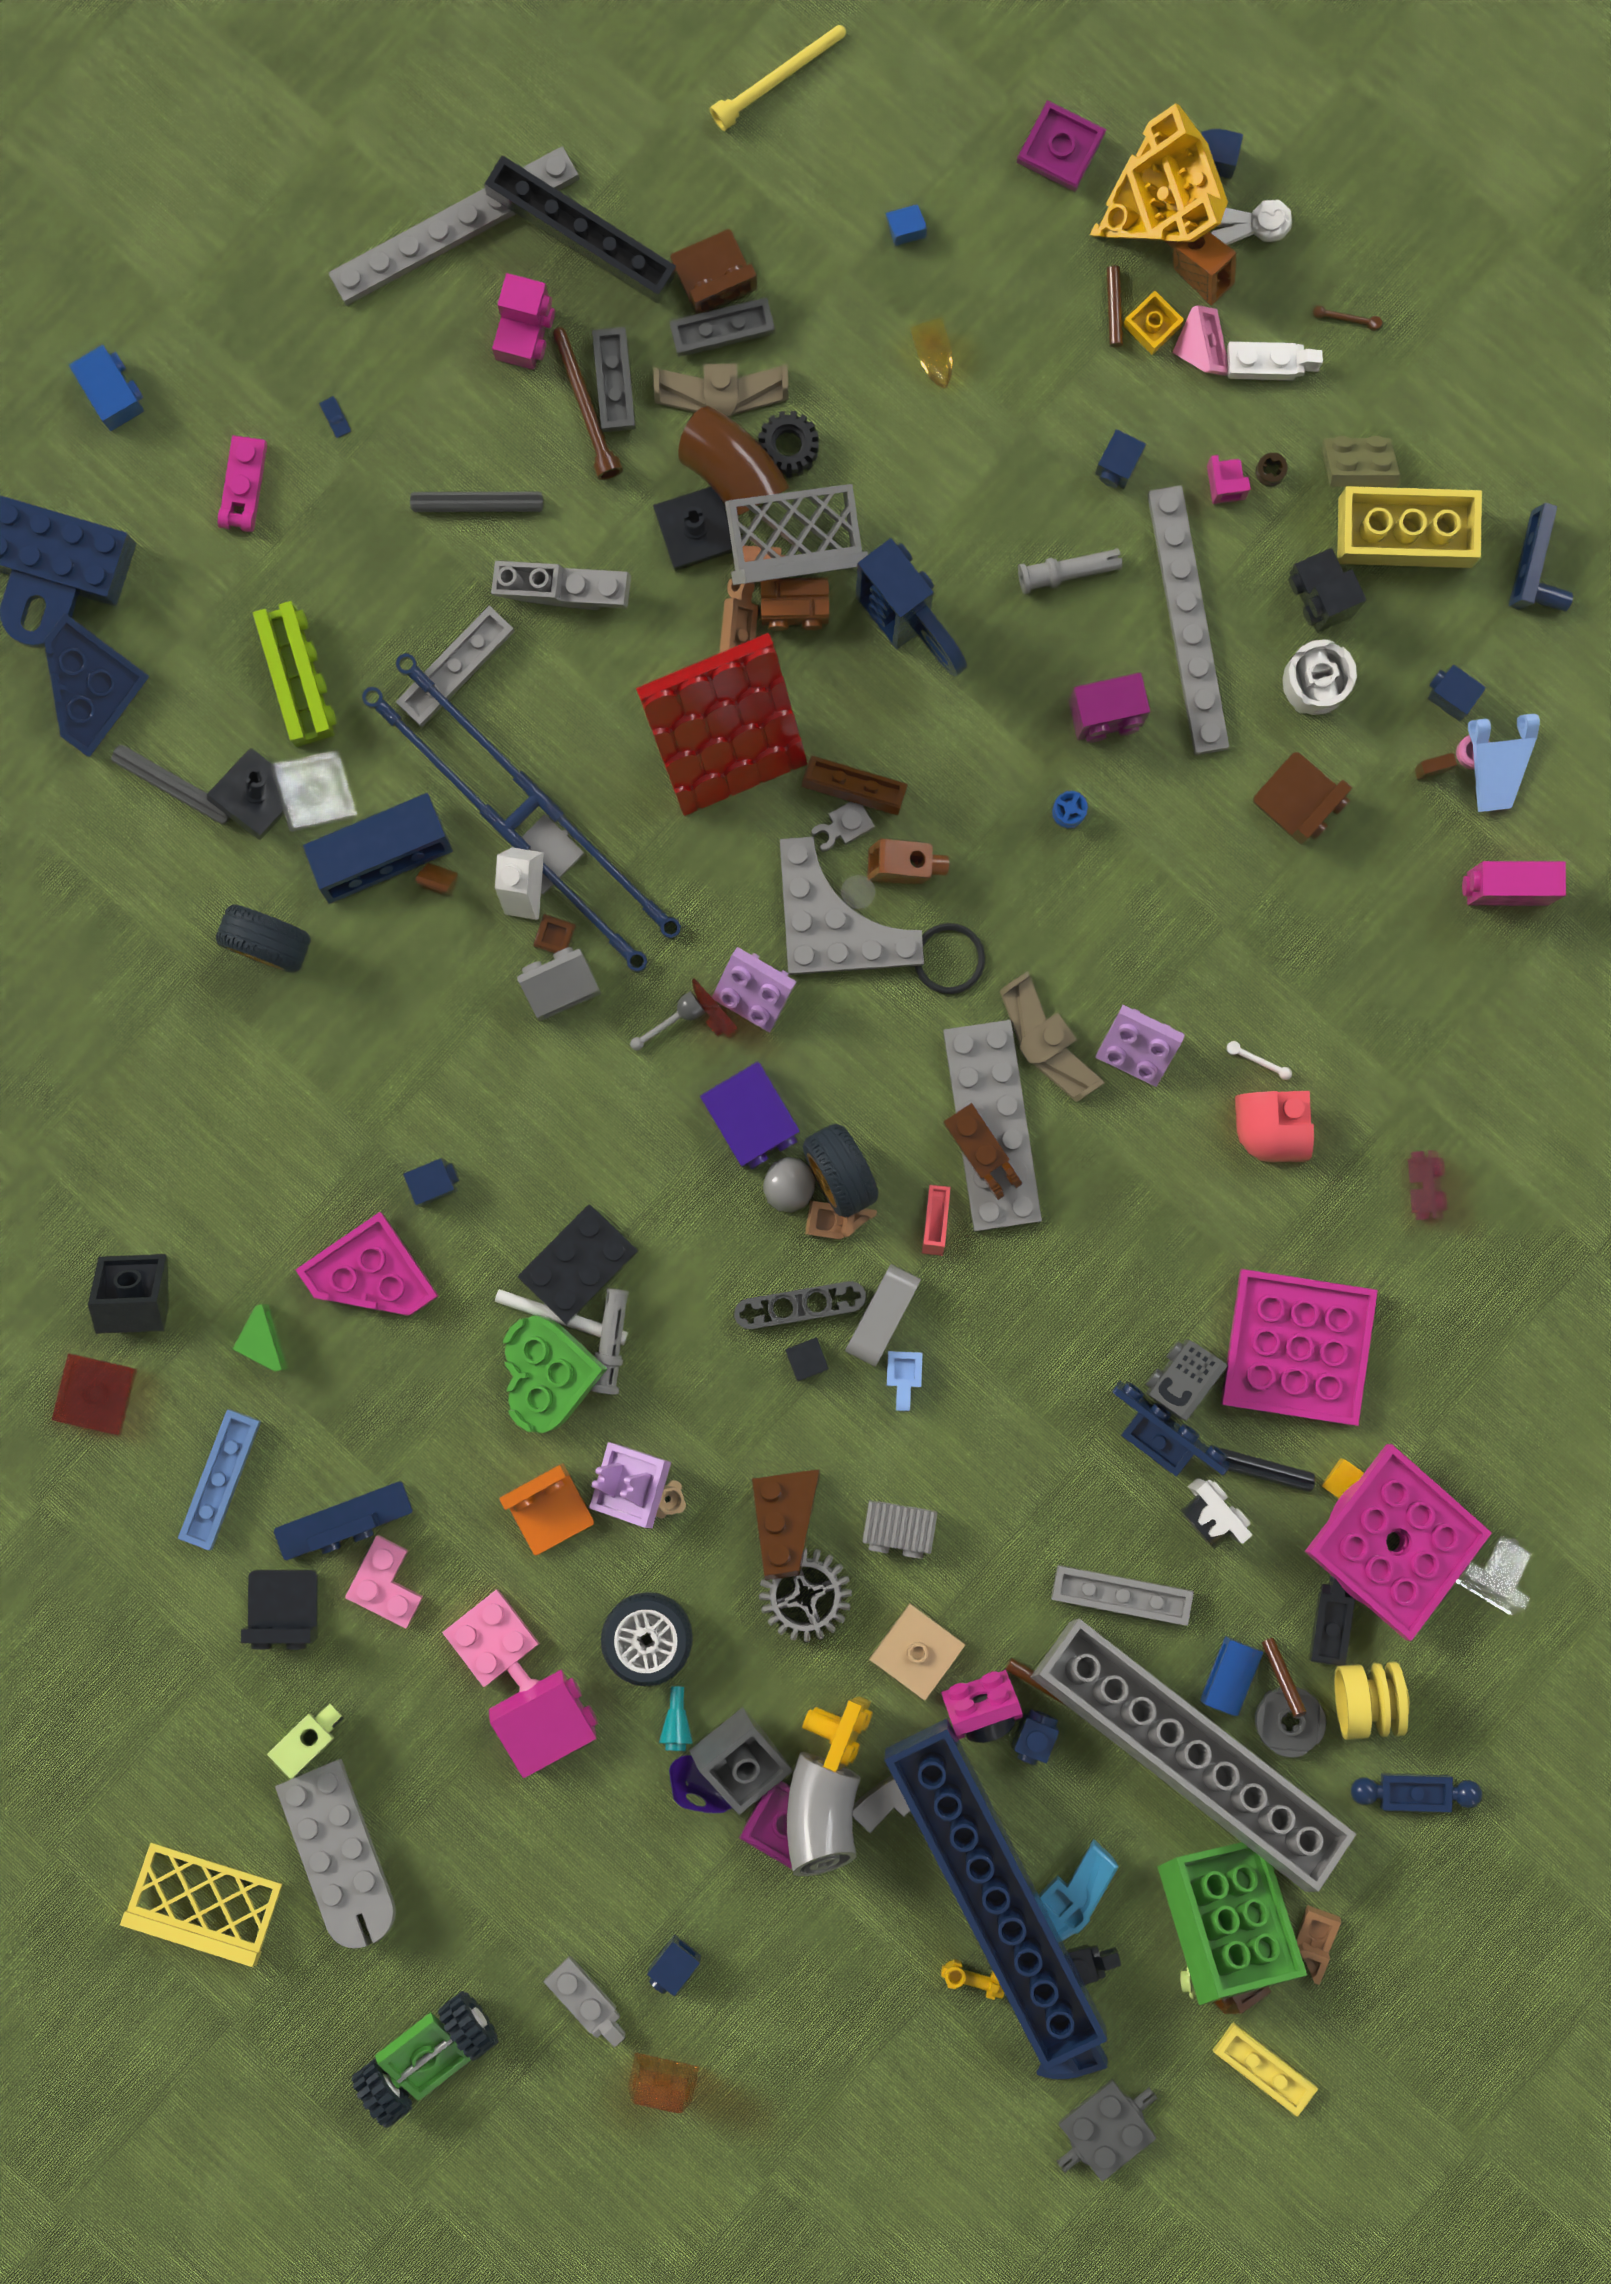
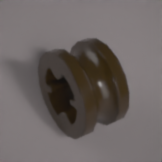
M1270 452L1260 458L1255 468L1257 480L1267 487L1278 485L1282 482L1288 470L1286 459L1278 453ZM1265 463H1269L1270 466L1277 465L1279 469L1276 475L1278 476L1275 477L1272 473L1266 475L1264 473L1267 467Z

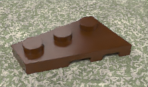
M820 1469L752 1479L765 1580L800 1576L810 1518L813 1513L816 1489L820 1479Z

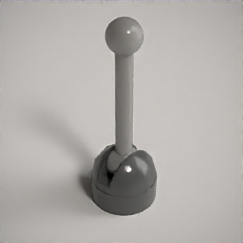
M689 991L679 999L677 1013L642 1037L633 1038L630 1046L633 1050H641L646 1041L678 1019L683 1018L692 1021L704 1015L706 1011L693 992Z

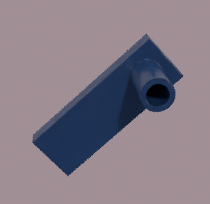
M1545 502L1531 511L1509 607L1522 610L1534 603H1538L1566 612L1571 606L1573 600L1572 592L1539 582L1558 506Z

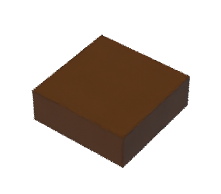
M1452 753L1424 760L1414 769L1417 780L1449 772L1457 765L1455 755Z
M544 914L533 947L553 954L568 948L577 926Z

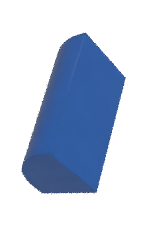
M1225 1636L1200 1700L1207 1706L1239 1716L1264 1651Z

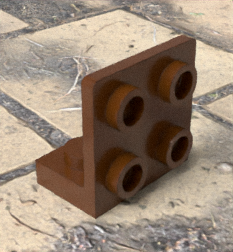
M726 229L670 255L671 262L676 265L677 275L695 314L709 312L758 290L757 275L752 264H746L730 229Z

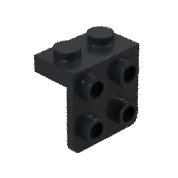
M253 1570L249 1573L248 1626L241 1629V1643H251V1649L255 1650L272 1649V1643H286V1649L299 1650L306 1649L307 1643H312L318 1639V1574L315 1570Z

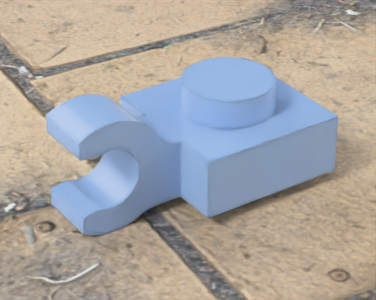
M888 1351L887 1386H897L896 1411H910L911 1387H921L922 1353Z

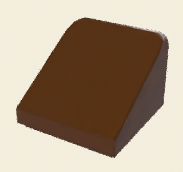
M428 863L416 876L415 881L420 888L449 897L452 896L458 873Z

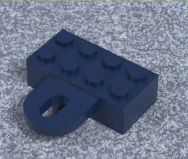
M0 495V573L10 575L0 606V618L4 629L14 640L24 646L43 648L45 647L44 639L63 613L72 618L78 596L117 607L137 543L126 532ZM38 598L44 599L46 608L40 626L34 631H27L24 627V622L31 602Z
M890 538L857 563L856 599L896 650L918 635L942 667L952 676L956 677L966 670L968 666L953 638L931 611L934 584L923 570L918 573L910 563L913 558L907 548L902 543L896 545L892 538Z

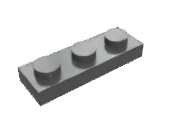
M767 297L669 321L678 357L775 334Z
M626 327L592 330L602 432L634 430L636 427Z

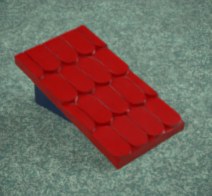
M769 633L636 688L684 816L698 811V808L703 809L729 798V795L734 796L760 785V782L765 783L791 772V769L796 770L808 764L778 656Z

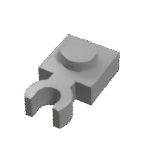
M849 802L829 814L832 824H819L812 829L811 834L814 837L823 832L829 836V840L820 846L821 851L824 852L834 846L836 839L841 837L844 844L847 845L875 829V826L863 805Z

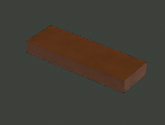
M812 755L801 785L803 788L897 816L899 815L908 784Z

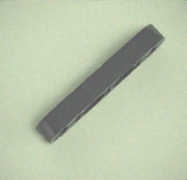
M847 1281L748 1298L738 1303L734 1311V1317L741 1327L755 1329L859 1310L864 1305L866 1293L859 1283ZM846 1287H852L854 1292H860V1298L855 1300V1306L849 1307L847 1301L837 1302L839 1310H831L832 1298L828 1292L829 1289H836L835 1296L845 1294ZM819 1292L826 1297L827 1305L823 1311L813 1312L808 1308L807 1299L812 1293ZM780 1298L789 1299L793 1304V1312L787 1318H780L774 1313V1303ZM769 1300L768 1312L772 1321L764 1322L765 1315L754 1317V1323L748 1324L745 1318L741 1319L740 1312L745 1311L746 1304H751L753 1309L764 1308L761 1301Z

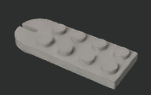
M342 1759L275 1786L330 1936L338 1944L348 1948H362L372 1944V1942L375 1943L381 1940L393 1926L396 1914L395 1903ZM359 1914L363 1915L370 1936L363 1933L358 1919Z

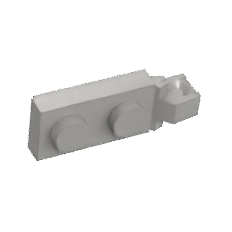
M572 1956L566 1958L544 1979L543 1982L594 2037L598 2038L602 2034L614 2048L625 2038L626 2032L616 2022L620 2018L619 2013L616 2011V2005Z

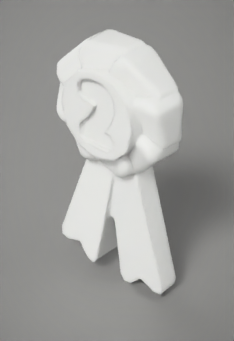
M1280 200L1262 201L1252 213L1226 208L1221 224L1217 226L1226 228L1214 230L1211 233L1226 245L1253 234L1264 242L1279 241L1292 228L1291 210Z

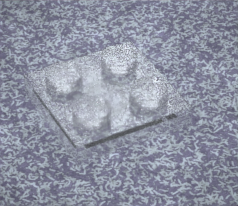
M338 750L274 763L270 767L290 832L351 819L357 815Z

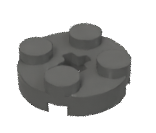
M1281 1687L1265 1693L1255 1713V1727L1261 1741L1273 1752L1284 1757H1299L1308 1753L1310 1749L1316 1744L1318 1745L1322 1740L1326 1729L1325 1712L1315 1697L1299 1687H1296L1307 1713L1297 1718L1300 1721L1299 1725H1293L1292 1731H1287L1286 1725L1281 1723L1282 1717H1287L1288 1712H1291Z

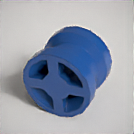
M1065 791L1060 794L1052 808L1054 821L1060 827L1066 829L1077 827L1087 814V801L1079 792Z

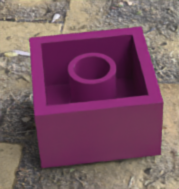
M1141 672L1074 687L1068 701L1077 741L1086 739L1087 743L1102 741L1107 738L1106 734L1118 731L1120 736L1134 734L1140 731L1139 727L1144 725L1150 714Z

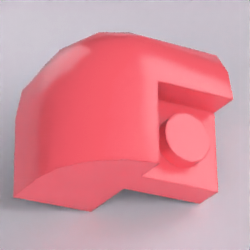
M1268 1091L1235 1096L1237 1134L1240 1143L1249 1154L1259 1159V1161L1271 1163L1302 1162L1311 1159L1314 1146V1124H1311L1310 1091Z

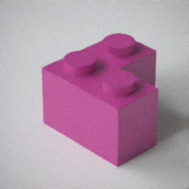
M506 273L497 304L501 318L492 347L496 360L534 370L537 360L543 359L546 349V340H543L546 328L551 329L555 317V309L551 306L552 297L548 294L546 283Z

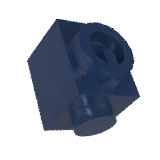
M1030 1709L1028 1714L1024 1713L1011 1744L1014 1751L1018 1752L1017 1758L1032 1765H1037L1038 1761L1047 1764L1059 1733L1056 1726L1058 1719L1035 1709Z

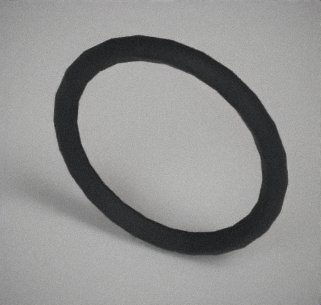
M954 923L939 924L930 928L922 935L923 946L931 936L940 931L954 930L965 934L971 939L977 949L978 965L975 973L962 985L943 987L932 982L924 973L922 966H915V970L922 982L933 991L942 994L961 993L972 987L982 975L985 967L984 947L976 934L967 927Z

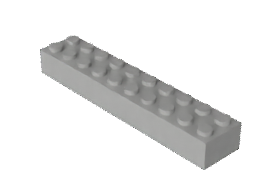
M1081 1619L1068 1623L1030 1677L1305 1892H1319L1356 1836L1355 1832Z

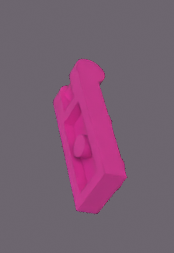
M232 435L222 503L218 512V528L230 529L231 526L241 527V530L245 532L254 531L268 445L266 440ZM234 506L244 507L243 513H233Z

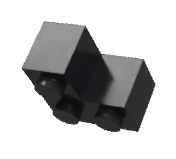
M1332 548L1294 564L1289 572L1291 575L1288 578L1290 587L1296 596L1300 595L1305 605L1303 607L1304 617L1310 626L1314 625L1317 633L1354 617L1366 602V597L1353 570L1343 573Z

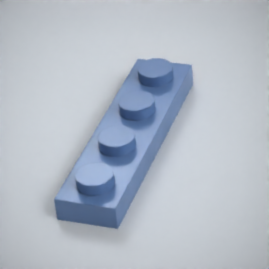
M227 1409L178 1539L209 1551L213 1549L260 1427L261 1420Z

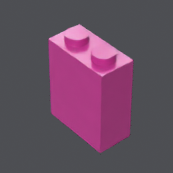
M1482 861L1469 870L1467 876L1463 877L1462 893L1463 896H1467L1468 905L1549 906L1566 896V861Z
M562 1669L537 1682L532 1688L519 1692L489 1708L490 1724L523 1779L597 1739L595 1725L598 1724V1720L589 1705L584 1707L579 1700L582 1693L574 1678L567 1679Z

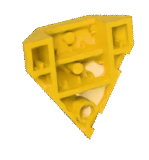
M1175 103L1148 122L1143 132V135L1146 136L1136 156L1132 154L1106 202V205L1109 207L1101 223H1095L1090 236L1194 242L1221 224L1228 200L1209 145L1181 106Z

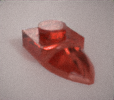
M693 978L692 985L695 995L709 1017L705 1023L717 1037L724 1034L729 1040L738 1032V1027L699 982Z

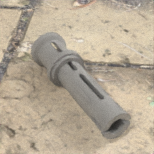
M1118 548L1110 551L1058 562L1056 559L1047 558L1045 563L1026 566L1024 563L1019 564L1018 576L1023 594H1028L1031 589L1045 586L1057 588L1058 585H1061V581L1113 570H1122V558H1118L1121 555Z
M607 1288L599 1352H595V1355H593L607 1368V1371L591 1389L593 1392L619 1394V1388L616 1384L619 1366L623 1365V1359L619 1353L629 1291Z

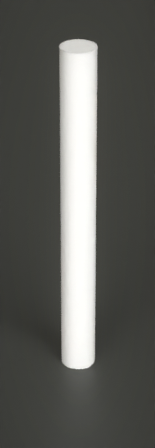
M500 1289L497 1292L496 1303L532 1315L549 1317L559 1324L601 1337L602 1323L576 1315L566 1325L545 1304ZM626 1331L622 1332V1345L625 1344L628 1335V1332Z

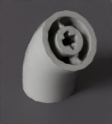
M800 1752L794 1770L787 1809L789 1856L793 1875L798 1877L830 1872L847 1865L856 1858L852 1831L854 1799L861 1778L846 1767L837 1772L823 1767L825 1758Z

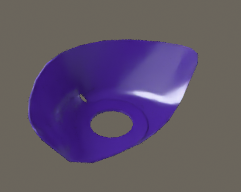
M691 1755L681 1756L670 1765L669 1775L673 1799L680 1807L703 1813H723L732 1808L699 1772ZM686 1795H697L705 1801L706 1805L697 1806L691 1803L686 1798Z

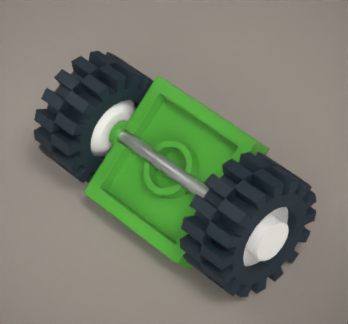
M461 1991L439 2008L440 2020L430 2012L375 2055L376 2058L352 2075L353 2088L358 2092V2098L363 2101L364 2108L370 2111L372 2118L377 2119V2123L383 2124L385 2128H389L412 2110V2101L408 2098L410 2096L409 2093L419 2101L469 2061L477 2060L499 2042L497 2039L498 2035L494 2031L495 2028L489 2022V2017L482 2012L481 2006L477 2005L476 2000L473 1997L470 1998L467 1992Z

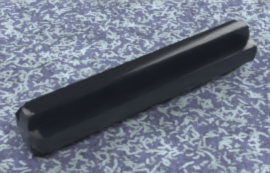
M1220 1448L1228 1457L1226 1459L1230 1463L1228 1471L1308 1493L1312 1492L1316 1477L1311 1472Z

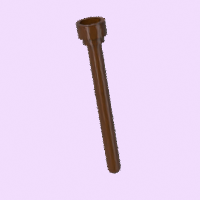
M557 327L553 332V336L597 455L594 458L595 463L593 465L597 478L599 480L614 478L623 472L619 457L615 456L613 451L608 449L566 330L562 327Z

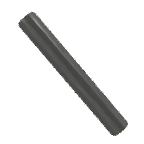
M539 491L412 492L410 496V507L414 512H540L543 510L544 505L543 495Z
M119 745L113 751L112 762L221 825H225L231 819L207 800V793L124 745Z

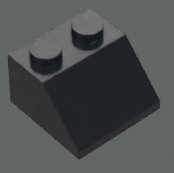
M167 1254L98 1257L88 1301V1308L96 1334L164 1331L169 1309Z

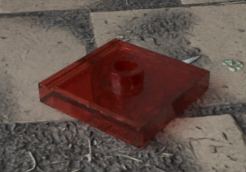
M68 1353L52 1420L118 1436L121 1435L137 1368Z

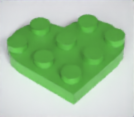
M534 1315L519 1319L509 1328L503 1340V1344L506 1343L505 1355L507 1361L505 1366L513 1375L507 1387V1392H509L508 1402L511 1409L508 1412L516 1425L527 1432L547 1433L558 1429L568 1420L607 1371V1368L559 1323L549 1317Z

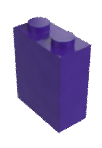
M759 1061L700 1095L742 1168L749 1165L752 1170L768 1160L766 1156L768 1152L777 1147L782 1152L798 1142L795 1137L800 1134V1130Z

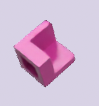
M1218 455L1211 456L1207 463L1212 504L1246 500L1251 489L1249 477H1243L1241 460L1219 461Z

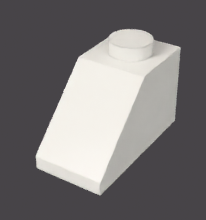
M512 847L497 855L495 890L505 915L539 919L544 852Z

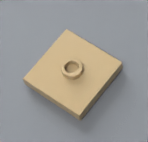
M909 1603L869 1660L925 1701L965 1647V1643Z

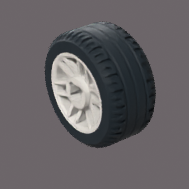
M653 1592L637 1593L619 1602L605 1620L601 1633L602 1653L610 1669L622 1680L639 1686L659 1685L677 1675L687 1662L693 1643L691 1623L682 1607L671 1598ZM646 1633H650L653 1640L648 1645L643 1644L644 1641L641 1637Z

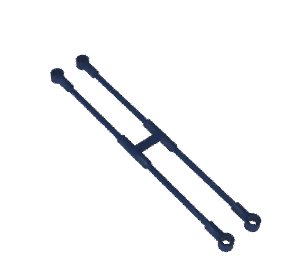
M405 653L397 658L396 667L398 671L404 676H409L425 693L429 692L514 777L513 781L529 796L506 820L489 804L486 805L401 720V716L384 700L383 694L378 688L368 687L364 690L362 699L365 705L370 709H375L391 726H396L480 810L479 814L513 848L531 850V846L521 838L515 829L539 806L554 822H559L643 906L642 910L660 927L664 937L673 939L679 935L681 927L678 920L669 918L652 900L649 901L564 816L565 813L523 771H519L434 687L435 683L417 666V662L412 655ZM406 659L413 662L411 669L403 670L401 668L402 661ZM370 693L379 694V700L376 703L367 702V697ZM543 862L542 873L610 940L609 944L627 961L629 969L633 972L643 971L647 966L645 954L635 951L618 933L615 934ZM672 922L676 924L677 931L674 934H667L664 931V926L667 923ZM637 955L641 956L644 960L643 965L639 968L633 967L630 963L632 957Z

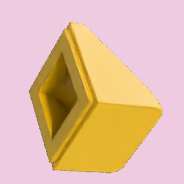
M1340 1458L1321 1486L1339 1499L1351 1485L1359 1481L1364 1472L1347 1460Z

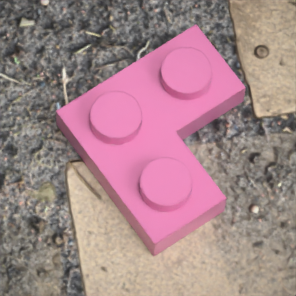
M377 1535L345 1598L405 1629L408 1628L423 1598L422 1595L393 1581L408 1550Z

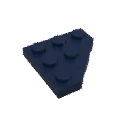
M63 613L44 639L60 737L90 757L150 676L67 614Z

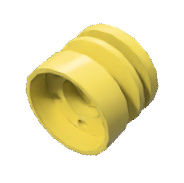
M1387 1662L1385 1671L1380 1663H1373L1369 1680L1363 1666L1360 1664L1337 1666L1334 1678L1335 1702L1343 1738L1345 1740L1369 1738L1372 1722H1375L1381 1737H1388L1390 1727L1395 1736H1405L1408 1729L1409 1695L1399 1663Z

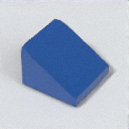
M918 204L885 214L894 246L927 237L926 223Z

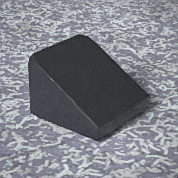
M817 1337L785 1349L797 1382L829 1369Z

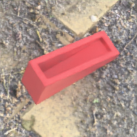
M929 1185L922 1254L943 1256L951 1187Z

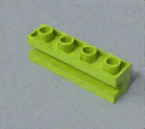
M289 601L279 604V610L268 612L266 609H262L252 613L290 741L296 747L335 736L332 726L337 724V720L332 706H326L323 694L327 693L328 690L322 673L317 674L313 662L318 661V656L313 642H307L304 630L309 629L304 610H298L294 603Z

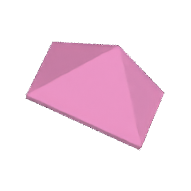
M1199 305L1194 306L1189 313L1172 353L1205 373L1226 376L1228 375L1227 354L1218 310Z

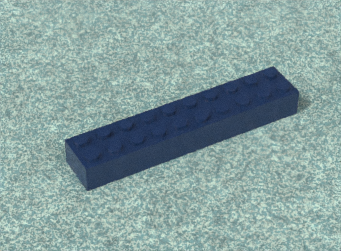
M948 1718L885 1748L884 1760L1044 2071L1108 2041L1106 2025L958 1737H956Z

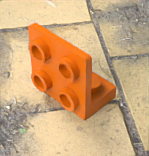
M564 1463L499 1498L504 1509H510L534 1555L541 1554L592 1526L595 1522Z

